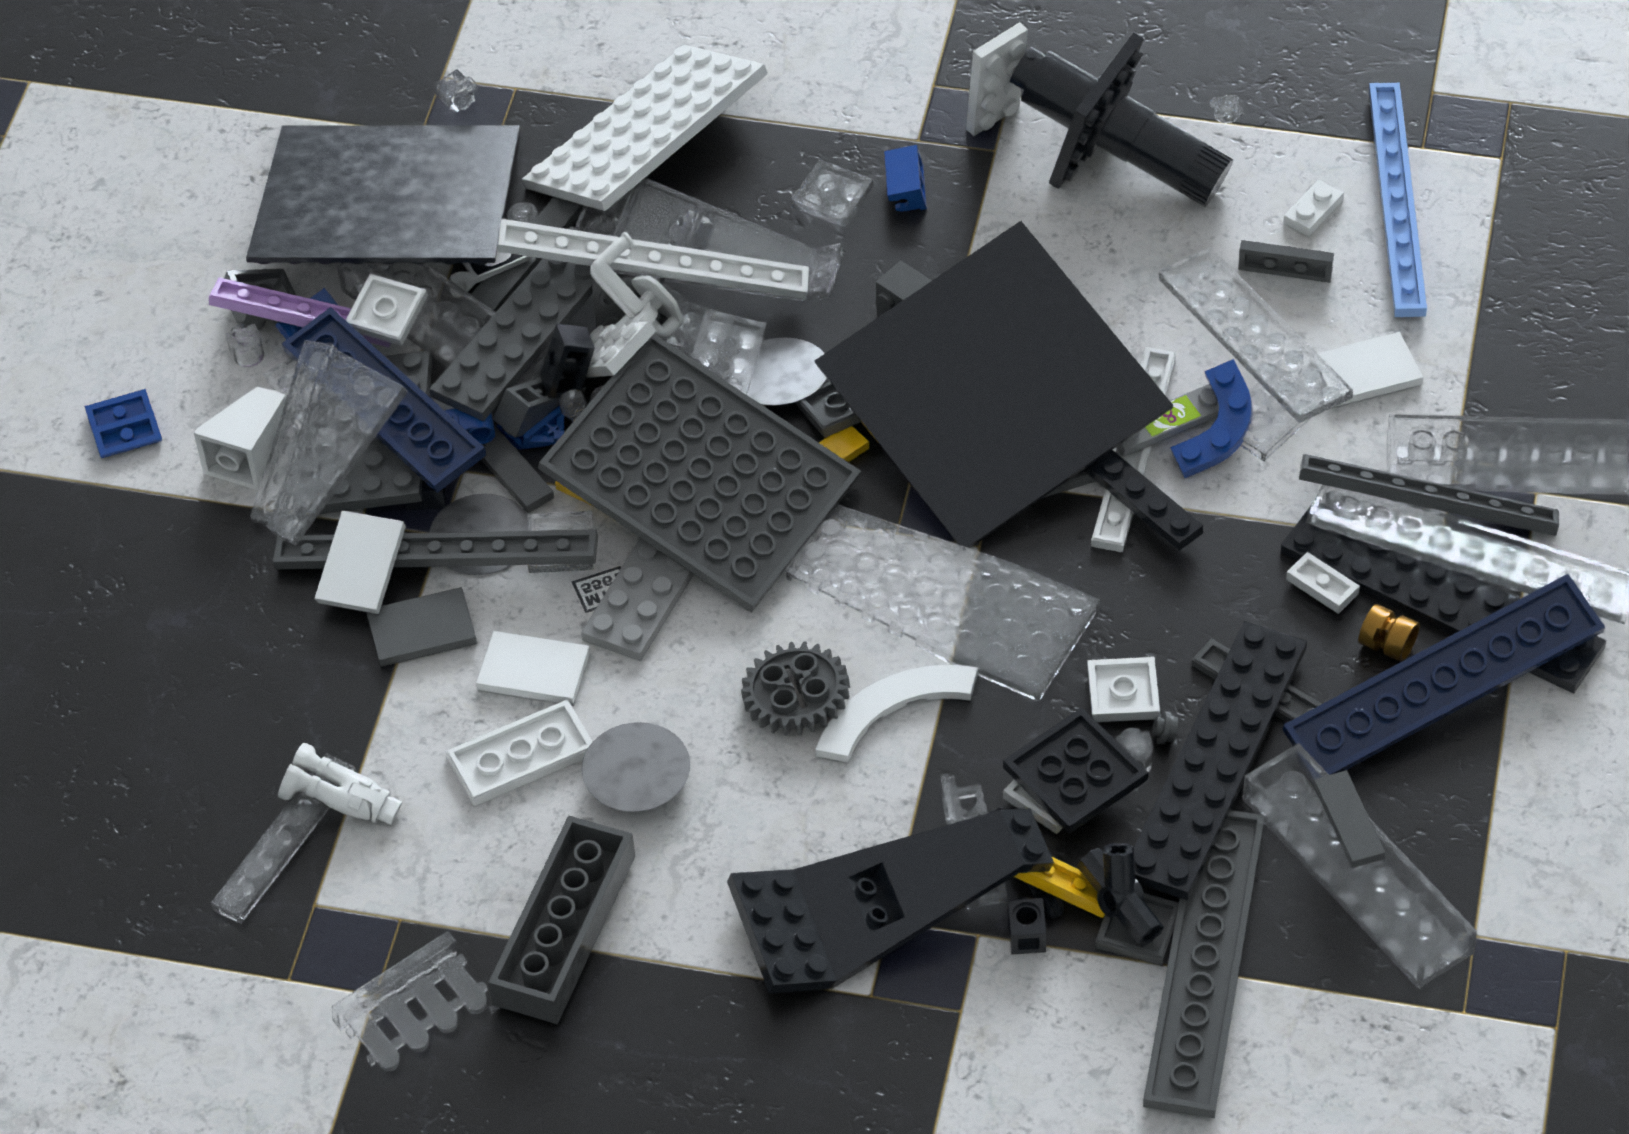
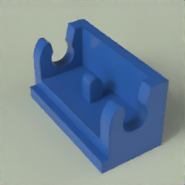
M917 145L884 151L889 201L908 200L905 203L896 204V211H909L919 208L921 210L927 209L924 164Z

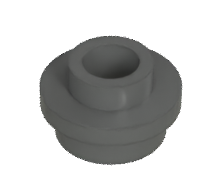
M1164 711L1161 717L1157 716L1155 718L1152 736L1157 737V744L1164 745L1165 743L1172 744L1178 730V717L1171 716L1170 712Z

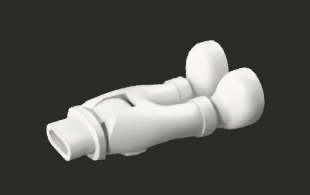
M302 743L293 759V765H289L278 792V797L285 801L292 799L299 791L306 792L305 795L312 798L315 797L328 807L345 815L369 820L372 816V822L376 823L380 820L390 825L393 824L402 805V801L390 797V791L382 789L370 778L332 762L329 758L323 757L321 759L316 755L314 747L307 743ZM310 771L316 773V776H311L307 774V772ZM321 778H322V779L325 778V779H327L328 781H330V782H332V783H334V784H336V785H338V786H340V787H337V786H334V785H332V784H329V783H327V782L321 780Z

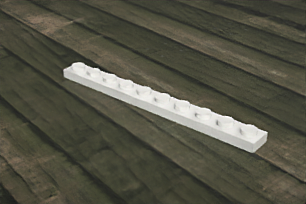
M501 219L497 252L591 266L609 245L619 237ZM632 239L633 249L625 250L610 265L613 270L801 299L806 298L808 291V266Z

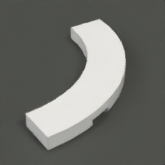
M962 665L925 666L899 672L871 684L845 703V709L837 711V719L832 718L816 747V757L849 763L855 747L868 731V727L878 718H884L892 712L907 706L908 702L918 699H927V701L936 699L971 701L978 676V667Z

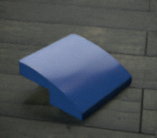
M146 389L84 406L101 459L162 441Z

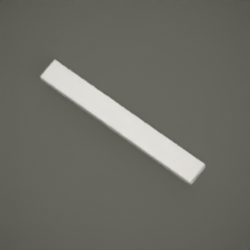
M1145 347L1141 366L1166 396L1177 352ZM1152 445L1122 457L1118 450H1116V453L1144 475ZM1106 489L1091 539V547L1123 552L1134 513Z

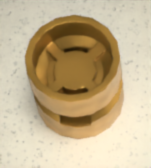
M1375 604L1368 612L1362 624L1358 642L1375 651L1382 648L1384 655L1402 662L1408 657L1416 642L1420 623L1403 615L1395 618L1394 611Z

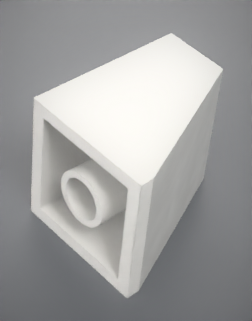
M258 386L199 426L194 432L204 474L261 491L295 436L286 395L276 390H268Z

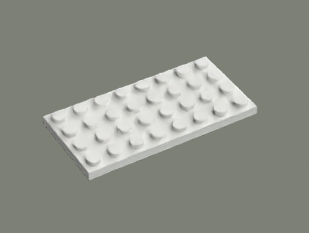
M688 45L678 47L664 62L657 64L652 72L643 79L638 80L624 95L616 98L612 105L597 114L583 129L576 131L573 137L565 144L554 149L552 154L542 163L535 165L531 172L522 178L526 189L606 211L768 74L765 64Z

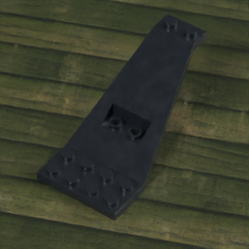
M1005 809L796 869L731 873L727 884L770 994L833 989L1018 873L1050 871L1054 861L1031 809Z

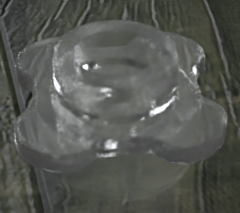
M1231 94L1220 98L1214 97L1210 100V106L1214 108V117L1221 123H1232L1243 115V109L1238 104L1239 97Z

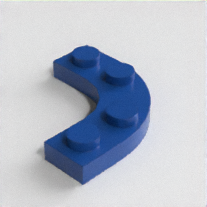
M1234 359L1204 371L1205 377L1219 404L1218 416L1213 425L1202 434L1170 447L1184 479L1229 458L1244 442L1243 438L1249 425L1252 423L1253 408L1250 392Z

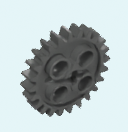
M805 641L801 644L800 648H795L794 643L790 642L787 650H783L780 645H776L777 653L772 654L765 650V660L755 658V668H746L747 677L742 678L743 688L741 689L745 711L750 712L752 721L759 720L760 728L770 724L771 733H775L779 728H783L784 735L788 736L791 729H796L800 736L805 727H808L811 732H815V724L820 723L826 727L828 726L827 717L837 719V709H845L844 700L850 698L848 689L850 688V681L846 665H841L839 656L832 658L831 649L821 653L820 644H816L812 649H808L807 642ZM786 669L791 670L796 688L802 695L803 704L806 708H801L797 700L795 688L790 683Z

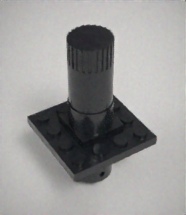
M1133 32L1099 79L1052 51H1049L1046 55L1033 47L1026 51L1009 82L1024 90L1021 96L1023 103L1068 128L1049 184L1059 189L1065 180L1071 181L1079 169L1078 162L1080 160L1085 162L1088 157L1091 158L1096 149L1100 147L1122 161L1131 163L1204 207L1211 202L1225 180L1234 159L1155 114V111L1128 96L1133 84L1131 81L1136 73L1132 68L1137 66L1143 55L1140 47L1144 38Z

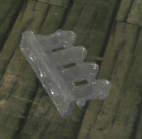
M446 931L332 1005V1020L340 1031L349 1026L345 1029L346 1034L350 1039L357 1036L370 1053L366 1056V1060L371 1067L377 1063L381 1069L393 1071L400 1063V1056L397 1051L399 1048L407 1044L412 1051H424L429 1045V1035L426 1031L434 1025L444 1033L453 1032L458 1026L456 1011L463 1006L471 1013H482L487 1007V997L484 992L488 991V986L483 980L477 984L464 968V965L467 964V959L463 954L456 957V940L449 931ZM443 979L457 995L449 1003L435 986L436 983ZM413 998L419 1002L428 1014L420 1022L406 1006V1003ZM384 1017L389 1020L399 1033L391 1041L376 1024Z

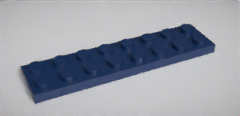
M330 307L281 343L284 351L436 493L487 455L483 445L333 308Z

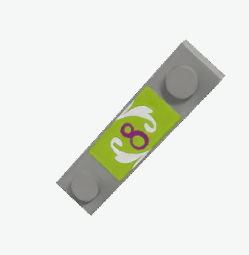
M1205 385L1171 399L1170 402L1173 404L1171 410L1121 443L1116 449L1124 457L1217 418L1219 404L1210 385Z

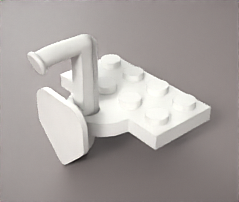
M623 232L621 237L611 243L590 267L592 278L626 315L615 325L611 324L604 327L600 325L591 332L590 337L595 350L586 377L614 376L653 334L660 338L669 337L684 323L677 301L656 279L647 275L635 277L631 281L635 290L641 295L638 298L611 269L610 265L621 253L634 247L631 237L626 232ZM658 312L668 318L662 325L656 320Z

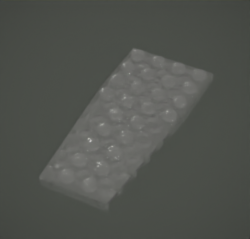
M839 504L834 507L786 568L787 580L791 581L792 578H795L807 584V590L816 595L822 592L834 598V604L845 609L846 606H849L861 612V618L873 623L876 620L888 626V632L901 638L905 635L915 640V646L952 665L977 667L978 676L1036 701H1040L1100 608V599L1012 562Z

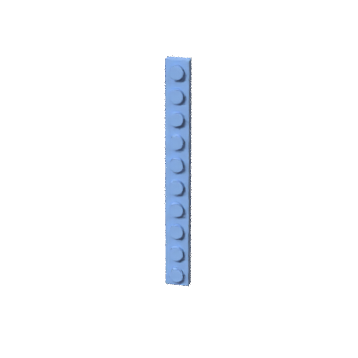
M1400 82L1369 83V99L1394 316L1426 317L1427 304Z

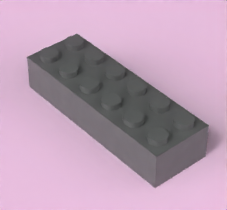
M568 815L488 982L492 1005L558 1024L635 859L632 833Z

